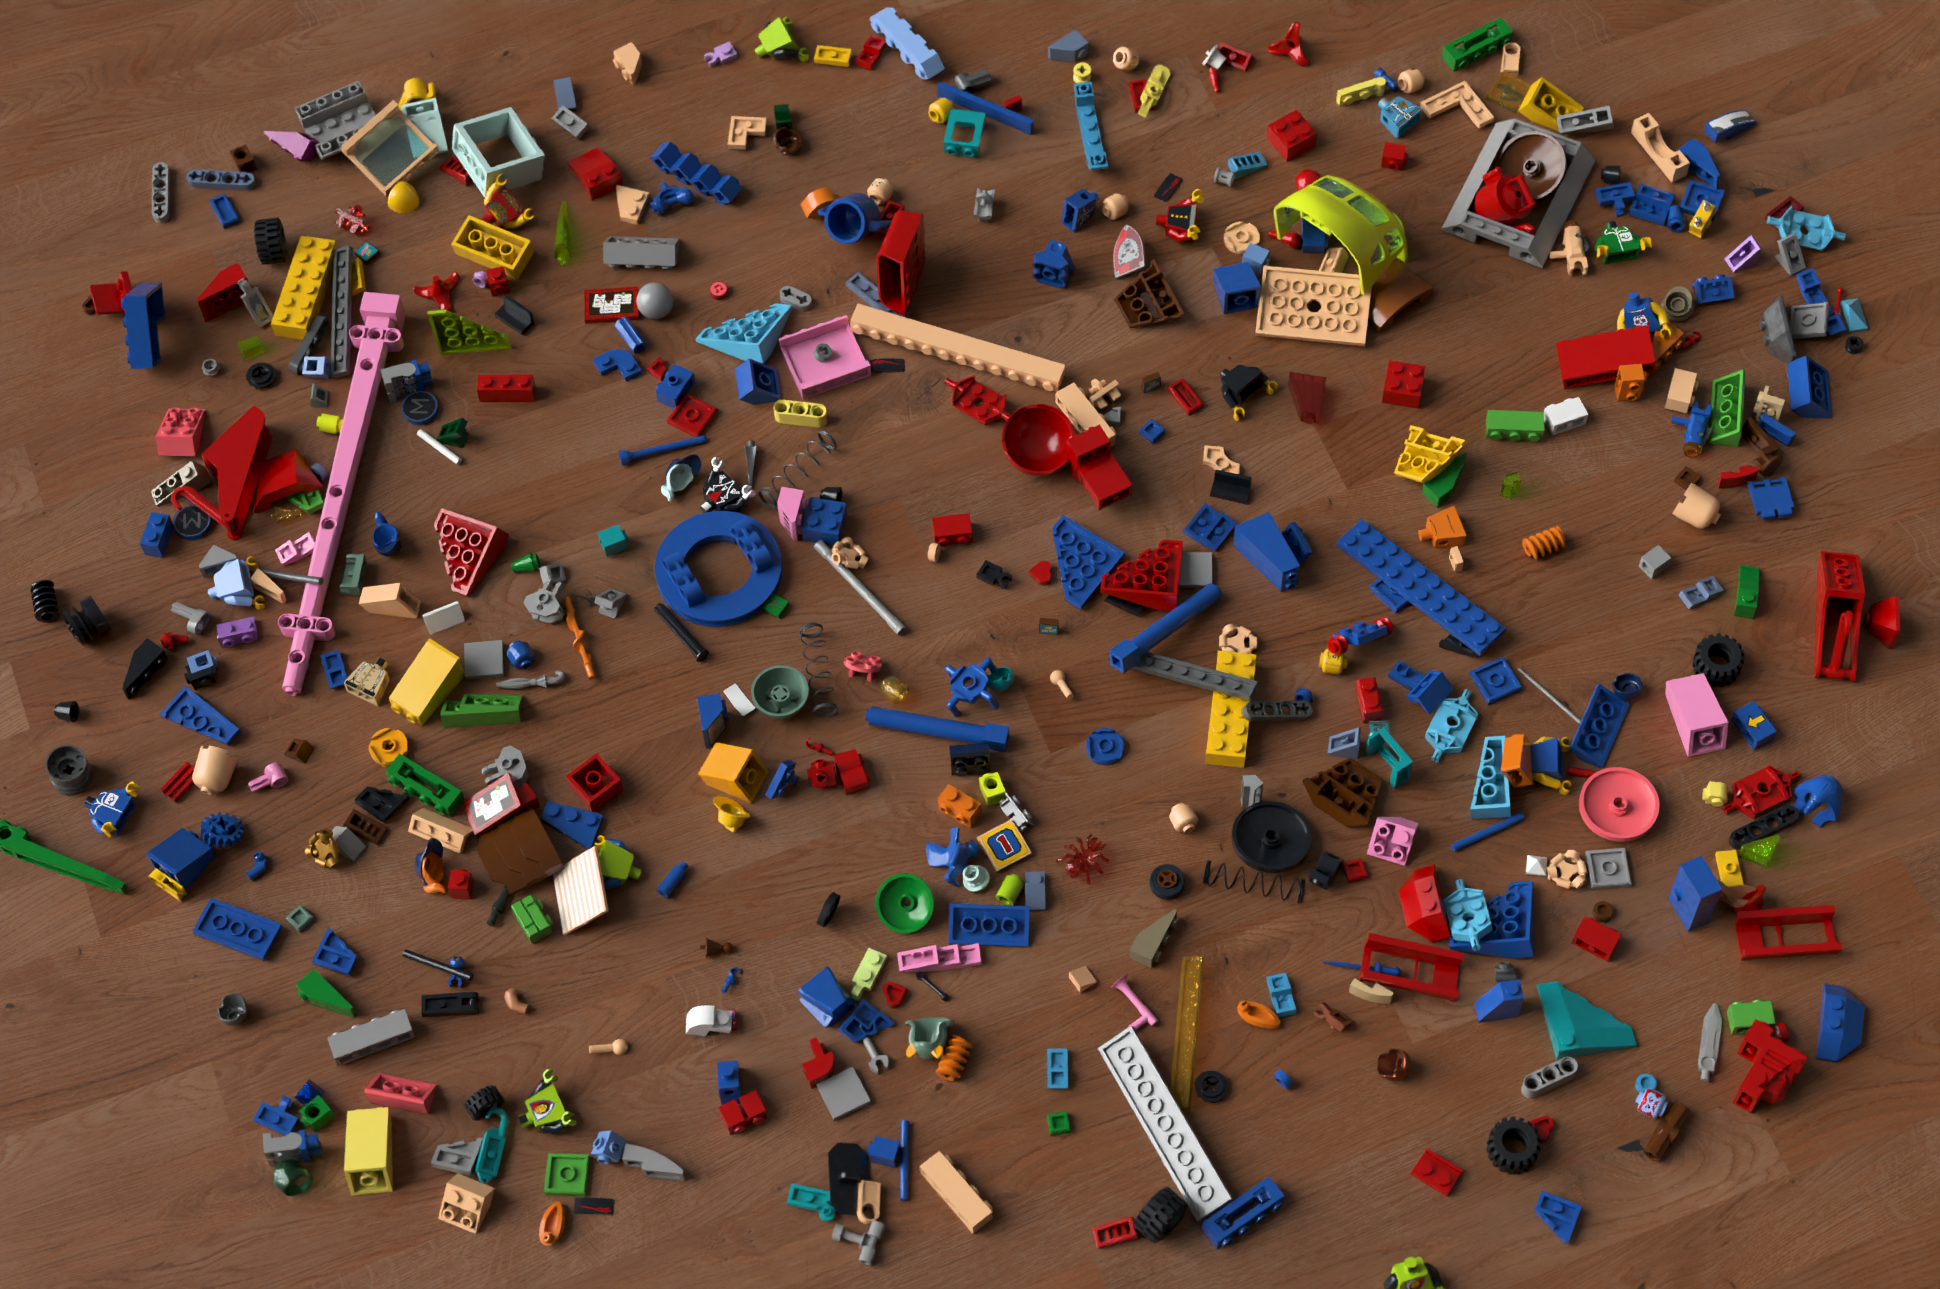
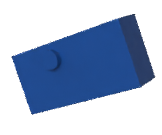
M1703 856L1680 865L1668 898L1688 932L1710 922L1722 892L1720 884Z

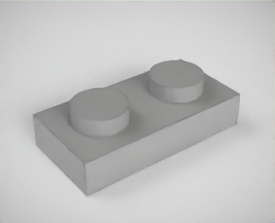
M563 105L551 118L578 140L589 128L586 122Z

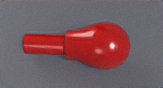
M1270 230L1268 237L1278 239L1277 232ZM1286 233L1281 238V242L1296 249L1301 246L1303 239L1298 233Z

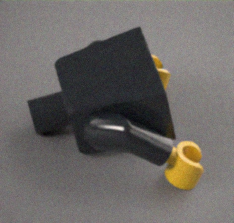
M1237 365L1231 371L1224 369L1220 374L1223 398L1229 408L1234 410L1233 418L1236 421H1239L1237 413L1242 414L1243 418L1245 416V410L1237 405H1243L1265 386H1267L1266 393L1268 395H1273V389L1276 391L1278 388L1277 382L1269 381V378L1258 367Z

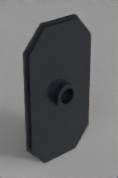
M837 1142L828 1152L830 1203L841 1215H857L858 1184L861 1183V1180L869 1181L868 1155L856 1143ZM863 1207L862 1212H864L868 1207Z

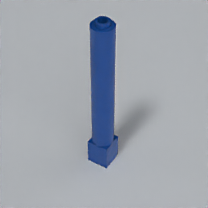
M1208 584L1130 641L1125 639L1109 650L1111 666L1122 673H1126L1141 662L1140 657L1220 600V588L1217 585Z
M872 706L871 710L867 709L865 720L871 726L973 744L988 743L989 750L1006 752L1009 739L1008 726L986 723V726L875 706Z

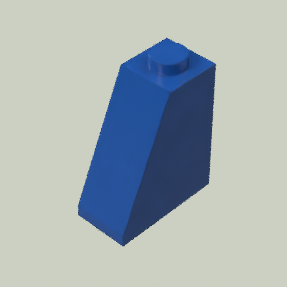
M1520 979L1499 982L1474 1003L1479 1023L1519 1017L1524 1000Z

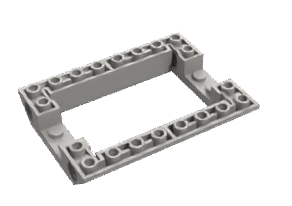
M1515 118L1498 122L1486 141L1441 230L1474 243L1478 236H1482L1510 247L1508 256L1543 268L1549 252L1596 159L1581 142ZM1527 131H1541L1554 137L1563 147L1567 157V166H1569L1566 176L1561 182L1535 236L1471 212L1475 204L1477 192L1485 185L1482 177L1484 174L1492 171L1503 146L1514 136Z

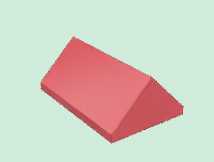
M378 1073L365 1088V1094L370 1103L428 1115L437 1084Z

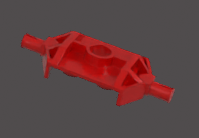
M974 375L959 382H955L949 377L945 379L944 384L953 389L952 406L980 423L988 425L1002 418L1007 421L1011 416L1005 410L1006 394L1003 397L977 382ZM982 401L984 405L976 406L975 402Z
M1767 766L1734 782L1731 787L1732 802L1722 806V810L1727 814L1736 809L1754 819L1757 814L1785 800L1789 802L1792 797L1790 784L1792 781L1801 778L1800 773L1796 770L1787 775V773L1784 774L1773 766ZM1765 786L1768 791L1765 793L1760 792L1757 787Z

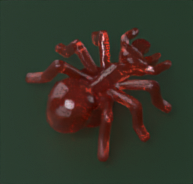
M1092 834L1086 839L1087 849H1084L1082 839L1076 837L1081 852L1072 844L1069 846L1065 845V849H1072L1076 854L1067 853L1063 858L1056 859L1058 863L1065 861L1067 858H1072L1066 865L1067 875L1071 878H1076L1085 872L1088 885L1091 884L1089 863L1093 864L1101 875L1103 874L1098 863L1089 858L1100 857L1103 861L1109 862V858H1105L1102 853L1092 854L1106 847V844L1101 846L1102 841L1096 844L1098 838L1094 837L1089 841Z

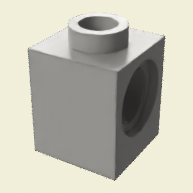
M1657 545L1641 557L1639 567L1653 579L1669 567L1671 561L1670 554Z

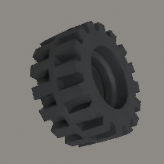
M491 1085L475 1092L473 1096L469 1097V1100H466L464 1106L474 1121H480L482 1118H486L487 1112L490 1109L501 1108L502 1104H504V1098L496 1086Z

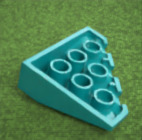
M1555 981L1536 985L1556 1061L1564 1057L1575 1058L1637 1046L1631 1026L1613 1018V1015L1600 1007L1598 1009L1588 1003L1587 999L1575 992H1570L1559 982Z

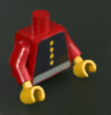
M1196 189L1191 197L1175 205L1168 206L1167 215H1156V225L1166 226L1165 235L1167 237H1170L1177 243L1185 241L1194 243V240L1198 239L1197 233L1200 230L1196 226V201L1198 203L1204 201V198L1201 196L1203 192L1200 189Z

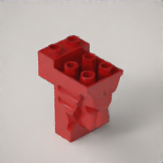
M1097 425L1088 428L1085 432L1078 435H1072L1067 439V451L1070 454V476L1078 479L1080 485H1084V489L1094 499V504L1101 510L1131 496L1132 484L1110 451L1111 441L1102 427Z
M1756 1019L1737 1052L1738 1055L1754 1064L1733 1100V1104L1749 1113L1753 1111L1754 1107L1756 1108L1760 1100L1771 1104L1781 1103L1791 1082L1795 1081L1807 1059V1056L1799 1049L1791 1048L1781 1039L1771 1037L1774 1029L1766 1022Z

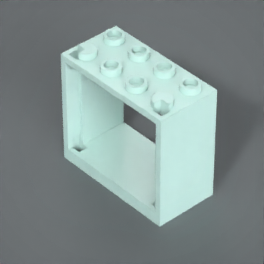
M511 107L454 124L452 150L484 198L487 190L501 173H503L500 176L501 181L504 182L507 178L509 179L504 184L508 190L542 179L543 162L545 159L544 151L538 147L535 138L531 137L526 125H523L519 115ZM508 135L523 158L490 167L476 144Z

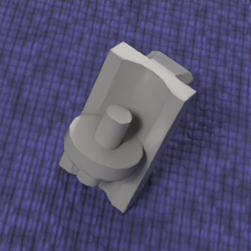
M977 188L973 218H978V221L988 222L992 218L995 190L986 191Z

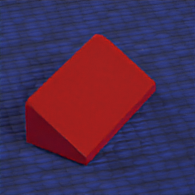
M1223 42L1220 43L1218 50L1226 57L1224 63L1246 72L1254 56Z

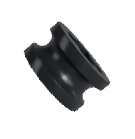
M1850 336L1846 340V351L1850 354L1860 353L1863 346L1862 339L1857 336Z

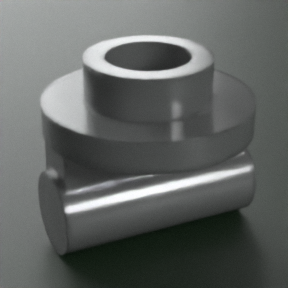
M1500 962L1499 966L1495 967V982L1516 980L1515 966L1511 965L1510 962Z

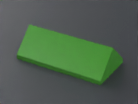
M1744 369L1715 379L1712 382V409L1710 413V428L1712 432L1709 436V444L1738 447L1743 422L1746 373Z

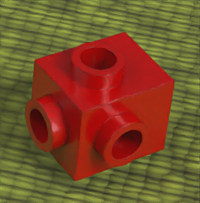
M818 759L811 762V769H807L808 781H812V787L825 789L828 786L836 785L834 761Z

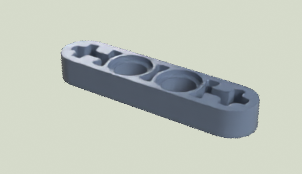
M194 169L186 175L189 185L196 188L247 191L253 189L256 185L253 174L248 172ZM211 177L217 178L214 182L208 181ZM228 178H234V181L231 183L225 182Z

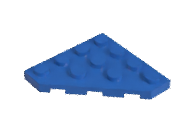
M1063 515L1052 528L1065 601L1081 610L1101 586L1102 576L1106 573H1112L1125 557V552Z

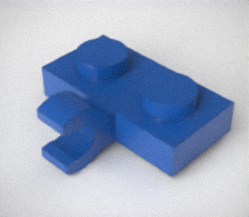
M1630 182L1595 188V196L1599 206L1614 204L1616 216L1624 215L1623 209H1625V205L1623 202L1635 200V194Z
M791 759L781 762L765 794L770 799L781 797L787 789V783L797 784L800 777L793 776L797 763Z
M286 1096L282 1097L277 1108L262 1102L253 1118L255 1123L284 1136L294 1132L300 1120L298 1117L287 1113L292 1108L294 1102Z

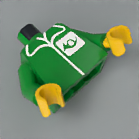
M1611 221L1606 224V230H1603L1602 236L1597 239L1594 251L1597 253V257L1603 256V263L1605 265L1637 259L1640 248L1641 250H1645V247L1651 248L1652 241L1650 237L1640 238L1631 232L1627 226L1617 227L1616 222Z

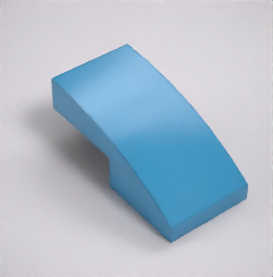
M1286 973L1267 976L1269 993L1278 1018L1297 1014Z
M1068 1048L1047 1049L1048 1089H1068Z

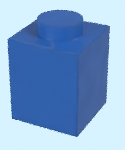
M875 1136L874 1143L870 1142L868 1147L871 1162L895 1168L900 1152V1142Z

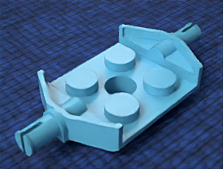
M1790 206L1781 218L1778 219L1770 216L1767 218V224L1777 226L1781 238L1790 234H1796L1799 246L1822 251L1830 240L1835 238L1844 241L1846 233L1834 230L1829 214L1823 217L1792 210L1793 206ZM1800 227L1806 228L1808 234L1801 233Z
M1464 689L1462 696L1459 698H1445L1440 703L1426 731L1425 739L1435 749L1431 758L1435 763H1439L1443 753H1461L1474 722L1478 718L1477 711L1468 703L1472 694L1468 689ZM1453 719L1457 722V725L1450 726L1447 721Z
M1460 879L1461 885L1459 880H1456L1457 890L1444 899L1453 939L1470 942L1474 951H1476V944L1477 949L1480 950V939L1493 930L1483 890L1465 888L1463 879ZM1467 917H1474L1471 921H1465Z

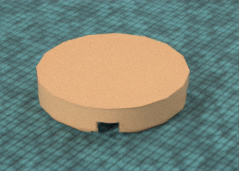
M1239 221L1232 223L1225 230V246L1233 253L1244 254L1250 243L1259 245L1260 234L1253 224Z

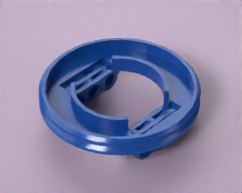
M711 511L698 514L677 525L660 545L655 561L657 586L666 604L676 614L688 621L706 626L736 624L760 612L772 593L775 594L777 592L782 577L780 550L770 531L760 522L749 516L731 511ZM713 542H729L733 544L737 542L753 568L748 581L741 588L730 594L721 596L703 594L696 577H693L687 565L688 559L697 549Z

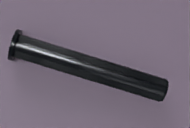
M658 603L654 607V611L694 654L696 661L701 662L706 659L709 651L701 647L664 604Z

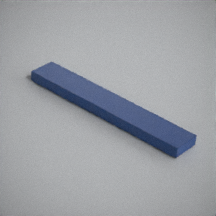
M939 82L937 85V95L939 98H947L954 104L973 112L986 113V117L1029 135L1034 131L1033 119L943 82Z

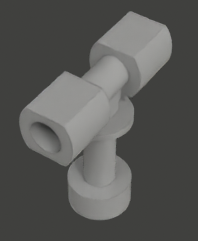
M872 1221L869 1232H864L861 1236L846 1231L844 1225L837 1223L833 1230L832 1240L841 1242L843 1238L859 1243V1248L862 1249L859 1262L872 1266L876 1254L875 1246L877 1240L880 1241L882 1238L885 1224Z

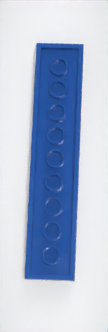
M1363 519L1336 542L1338 548L1377 578L1382 579L1385 584L1479 656L1505 633L1506 628Z

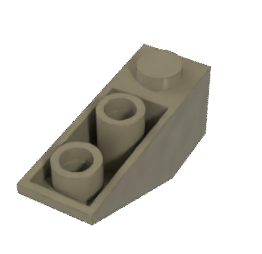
M190 461L154 488L151 494L156 506H161L171 502L172 493L179 487L189 486L198 492L212 481L205 466Z
M1176 909L1137 935L1130 949V959L1152 968L1154 962L1158 963L1162 955L1160 951L1162 946L1168 944L1171 936L1169 933L1171 929L1175 930L1179 919L1177 918Z

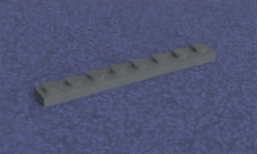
M349 245L334 250L330 373L334 379L350 374L351 338L349 330L351 328L353 248Z
M1150 652L1140 657L1141 662L1131 668L1252 701L1259 686L1258 682Z

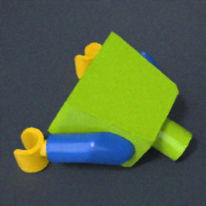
M599 835L597 838L601 843L594 844L600 851L599 860L604 888L619 887L624 884L627 877L638 880L641 869L632 866L634 855L630 853L626 845L619 840H605L604 836Z

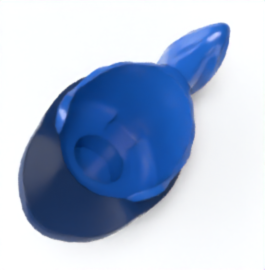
M377 511L375 513V522L378 527L373 533V546L382 556H394L401 549L400 533L393 525L388 524L386 518Z

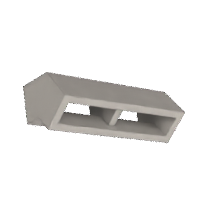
M1243 775L1241 806L1242 808H1247L1250 805L1262 802L1263 782L1256 775Z

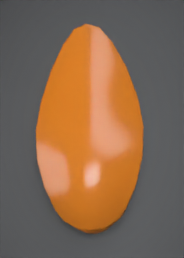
M1241 1001L1238 1004V1014L1247 1023L1275 1030L1280 1028V1020L1270 1008L1250 1001Z
M559 1201L553 1203L546 1210L541 1220L539 1236L541 1243L546 1246L554 1244L562 1235L565 1227V1207Z

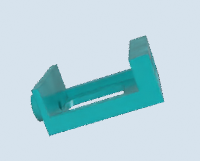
M951 109L944 138V153L979 158L982 132L986 126V113ZM954 127L975 128L973 141L971 143L953 141Z
M1384 727L1379 731L1375 730L1370 733L1365 756L1368 757L1378 751L1392 768L1389 784L1396 789L1410 779L1413 761ZM1384 740L1400 757L1399 762L1385 747Z

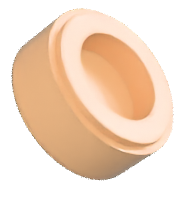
M930 544L928 550L929 561H938L941 551L940 544Z

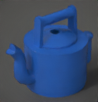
M852 193L837 199L818 211L819 216H825L824 222L828 234L835 241L843 244H852L871 236L874 232L889 229L892 220L880 221L881 213L872 198L862 193Z

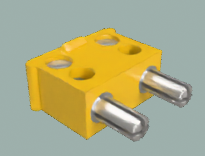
M1702 201L1689 224V233L1699 238L1703 236L1705 230L1711 225V220L1716 213L1715 205L1710 204L1708 201Z

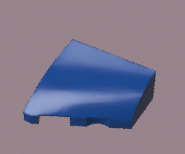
M863 998L837 1031L855 1043L887 1027L893 1026L894 1022Z

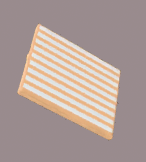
M595 846L563 864L564 869L553 874L563 935H568L609 911L598 849Z

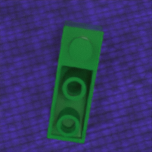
M1466 453L1460 457L1456 456L1450 465L1439 475L1423 483L1422 494L1437 508L1451 498L1465 466Z

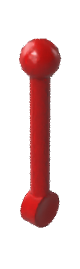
M1842 287L1837 288L1838 296L1836 308L1832 313L1833 316L1836 314L1840 316L1841 314L1839 307L1841 295L1844 292Z

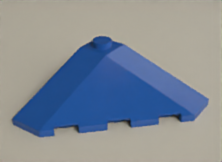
M1533 881L1513 882L1507 887L1509 891L1502 897L1497 894L1486 903L1493 930L1480 939V950L1477 949L1476 944V951L1472 950L1470 942L1454 940L1453 936L1450 938V950L1511 958L1534 956ZM1468 917L1466 921H1471L1474 917Z

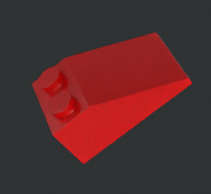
M598 147L567 162V165L591 201L615 190L616 185L623 186L620 171L613 161Z
M238 263L221 270L196 299L205 322L244 304L240 296L245 293L237 282L243 278L245 281H248Z

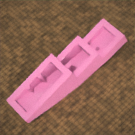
M979 943L962 947L955 944L940 948L937 945L897 953L900 973L942 971L983 964Z

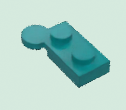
M791 1184L786 1202L787 1206L819 1212L820 1219L825 1222L832 1221L835 1218V1209L830 1205V1191Z

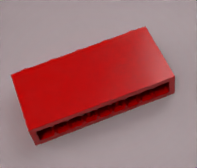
M1639 325L1625 330L1619 329L1609 333H1599L1594 336H1582L1578 339L1563 340L1556 343L1564 389L1616 380L1619 365L1642 364L1643 371H1646V374L1657 372L1648 325Z

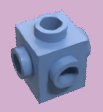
M611 1130L601 1131L593 1143L591 1155L598 1158V1161L602 1164L608 1165L609 1163L619 1162L627 1139Z

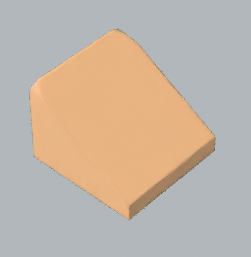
M1086 966L1069 972L1070 980L1080 993L1097 983Z

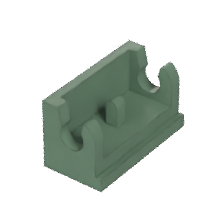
M364 554L346 555V566L343 581L340 585V595L361 596L368 564Z

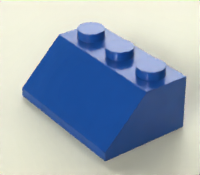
M1807 355L1788 363L1787 376L1789 378L1788 390L1790 393L1791 411L1802 418H1831L1828 370Z

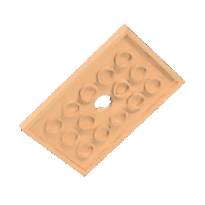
M1264 266L1255 336L1365 346L1372 286L1365 295H1362L1360 279L1357 274ZM1311 301H1318L1321 309L1315 313L1310 312L1307 309V304Z

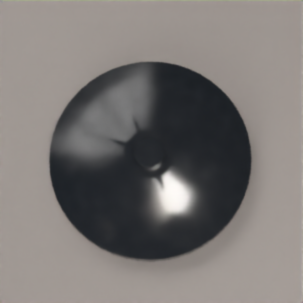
M1275 801L1258 802L1248 806L1237 816L1232 829V845L1238 857L1251 868L1266 873H1282L1297 867L1304 861L1311 845V830L1303 815L1293 807Z

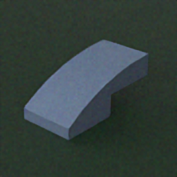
M571 78L553 80L559 109L563 105L570 111L576 110Z
M1714 576L1698 581L1693 587L1682 590L1679 593V597L1690 610L1713 599L1724 590Z

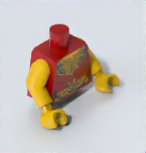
M501 173L487 190L484 199V211L487 215L480 220L489 224L495 223L499 228H519L528 219H534L537 215L532 217L529 215L533 208L523 209L504 185L509 179L507 178L504 182L501 181L500 176L503 174Z

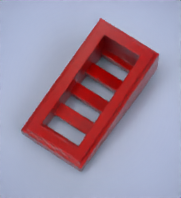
M450 156L439 167L441 171L465 186H468L472 181L468 172L463 174L466 169L460 160L453 156Z
M1130 1216L1092 1228L1097 1248L1100 1249L1140 1239L1138 1229L1134 1227L1135 1219ZM1126 1226H1130V1234H1128ZM1120 1227L1122 1229L1123 1236H1119L1118 1228ZM1113 1229L1115 1237L1113 1239H1111V1235L1109 1232V1230ZM1102 1231L1105 1232L1107 1241H1103L1101 1235Z

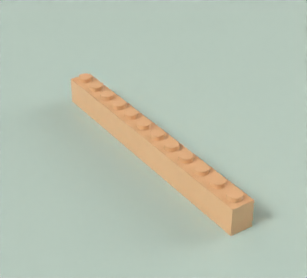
M857 304L850 320V329L856 334H863L876 340L887 341L893 345L904 346L909 350H917L926 355L940 357L943 360H951L960 365H968L977 370L991 372L997 376H1005L1014 381L1025 382L1030 386L1042 387L1047 391L1058 392L1065 375L1064 364L865 305Z

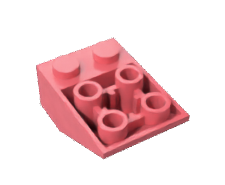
M177 407L168 409L156 434L158 456H195L200 446L205 409H180Z

